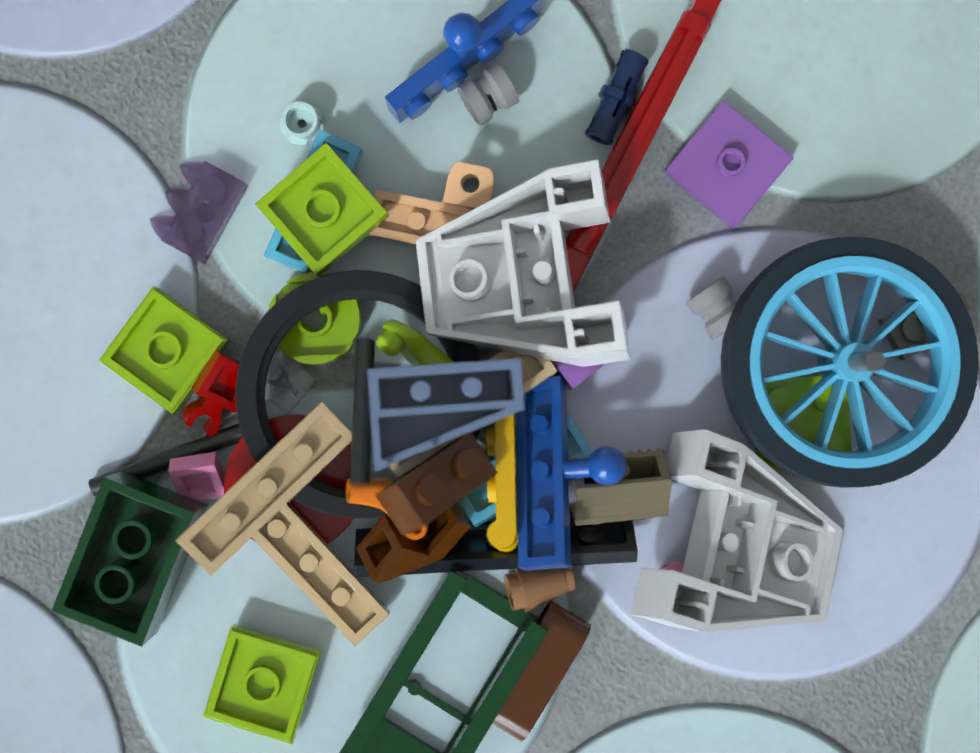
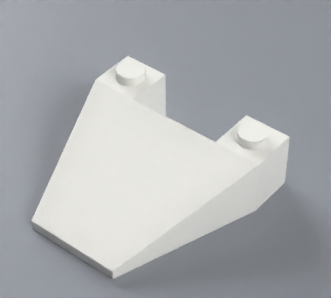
M599 160L550 168L416 240L426 333L428 335L581 367L631 360L625 316L620 301L575 308L564 231L611 223L604 177Z
M707 429L673 432L666 461L671 479L700 490L683 565V573L673 570L641 568L631 615L671 627L701 632L826 620L843 529L745 444Z

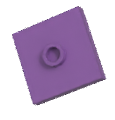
M723 100L667 167L664 174L734 230L794 157Z

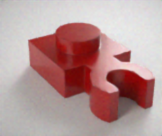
M218 349L214 351L192 386L195 394L201 398L191 402L184 409L182 419L187 426L191 427L198 416L208 415L209 418L205 422L203 429L207 435L212 437L220 429V413L225 408L236 413V379L240 364L239 360Z

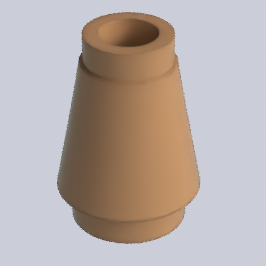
M519 568L514 569L512 573L504 574L505 589L513 611L523 609L527 613L569 591L575 590V580L571 568L528 571Z

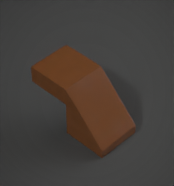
M458 503L428 523L426 535L418 540H411L406 536H402L391 518L383 515L356 547L372 581L381 584L442 560L471 527Z

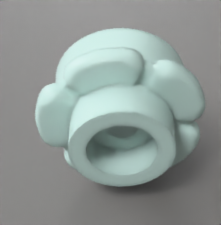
M293 102L284 109L279 120V128L283 135L288 136L291 144L306 146L309 141L315 140L319 130H324V125L321 123L323 115L320 109L312 103ZM300 120H305L306 126L300 128L298 126V122Z

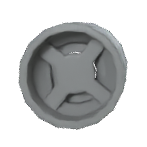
M497 62L486 67L483 70L482 76L478 79H467L456 86L465 107L479 126L490 121L493 113L498 109H509L519 103L518 94L511 80Z
M724 276L686 302L693 314L700 315L702 318L707 316L709 320L705 322L704 329L712 340L725 333L728 321L737 301L733 303L730 301L733 298L731 295L732 287Z

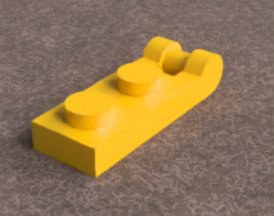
M514 414L495 421V427H487L486 433L488 456L495 455V469L498 472L487 480L488 502L496 503V520L488 527L487 538L491 545L502 552H510L518 546L516 417Z

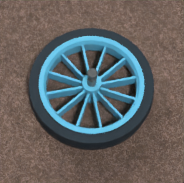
M838 237L815 241L793 249L772 262L747 286L739 297L728 321L721 348V377L725 397L733 418L750 443L771 462L793 476L823 486L839 488L869 487L896 481L912 474L938 456L957 434L967 417L973 402L979 370L978 346L972 320L961 297L948 279L935 266L911 250L891 242L865 237ZM837 274L859 275L868 278L850 335ZM822 276L835 338L794 293L802 286ZM882 283L899 294L906 303L862 342L880 284ZM785 301L824 344L822 349L768 332L774 316ZM914 310L924 328L928 343L885 352L873 351L871 349ZM765 339L817 356V366L763 377L762 354ZM925 349L930 350L931 368L928 385L882 370L885 365V358ZM819 372L822 379L779 416L771 403L765 383ZM871 375L925 392L919 408L909 422L869 378ZM832 384L833 387L815 442L812 444L796 434L787 424ZM860 386L899 429L892 437L874 446L871 443ZM846 391L858 450H827Z

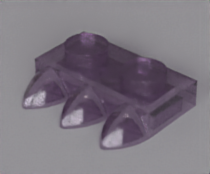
M206 161L185 162L180 164V169L185 180L191 185L190 188H175L165 191L166 199L176 214L174 216L160 215L151 217L150 223L162 242L206 264L246 192L248 185Z

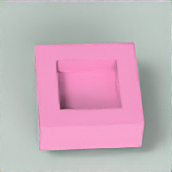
M216 452L170 459L168 473L178 494L197 501L220 498L224 494L225 472Z

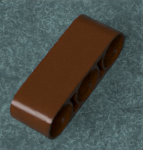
M552 600L548 602L538 617L540 625L547 628L548 633L492 723L521 742L525 740L533 729L591 630V624Z

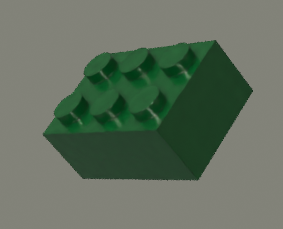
M124 471L104 477L51 611L142 647L158 632L189 555L176 540L206 512L208 505Z

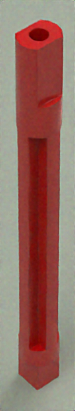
M692 0L688 9L683 11L602 168L610 221L711 27L710 22L721 0ZM609 223L570 230L566 238L573 293Z

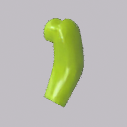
M389 320L382 326L384 332L376 340L377 346L386 355L395 356L400 352L413 366L455 363L420 332L397 320Z

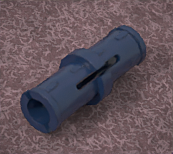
M630 49L621 51L620 58L608 85H603L598 93L601 100L588 129L584 133L588 138L606 146L612 145L614 135L625 111L631 110L635 99L632 97L645 67L649 63L645 56Z

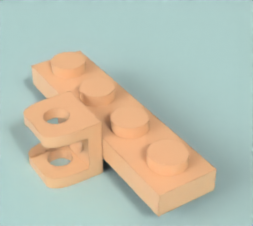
M463 162L455 163L448 174L443 202L375 189L374 198L385 209L389 217L368 235L416 245L417 239L493 199L495 182L491 169ZM469 178H475L479 181L478 189L472 193L463 190L464 182Z

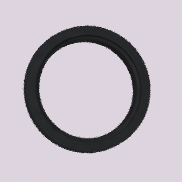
M370 270L336 272L302 284L282 297L266 312L247 341L241 356L236 379L238 422L247 448L256 463L278 443L267 415L265 386L271 360L287 333L312 312L329 304L354 299H368L392 304L411 313L425 324L421 285L403 277ZM437 337L448 357L453 362L481 361L475 344ZM481 428L471 432L476 440ZM315 477L292 498L306 507L338 517L376 518L383 515L388 516L383 510L372 506L347 503L346 488L328 484Z

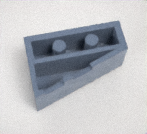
M521 358L367 369L374 471H379L410 456L429 450L441 443L524 410Z

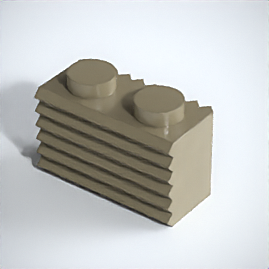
M657 447L655 451L648 448L645 452L640 449L636 453L630 450L627 454L622 452L627 462L626 473L619 482L612 485H602L592 477L569 479V498L575 526L599 525L608 522L645 520L669 516L672 479L664 451Z

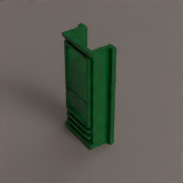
M451 570L339 753H475L548 633V629L540 625L539 618L531 612L525 613L523 609L513 611L508 598L466 572L456 573ZM460 592L518 627L466 715L423 689L420 682L408 679ZM403 686L408 688V692L411 695L423 697L461 721L443 752H440L384 717Z

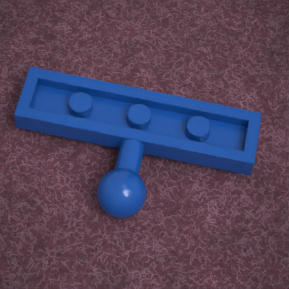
M508 0L480 23L474 16L468 13L452 15L446 21L443 29L444 40L449 47L385 96L389 111L399 123L408 117L411 120L420 117L432 105L431 99L443 89L447 92L457 88V85L464 82L468 77L467 71L479 61L486 64L493 60L503 50L504 45L502 43L515 33L518 36H522L529 32L540 20L538 15L541 13L542 0Z
M554 376L524 394L525 409L516 413L518 568L525 571L571 568L569 479L592 477L602 485H612L624 477L627 469V462L622 452L611 446H603L596 449L589 458L568 460L566 381L561 376Z

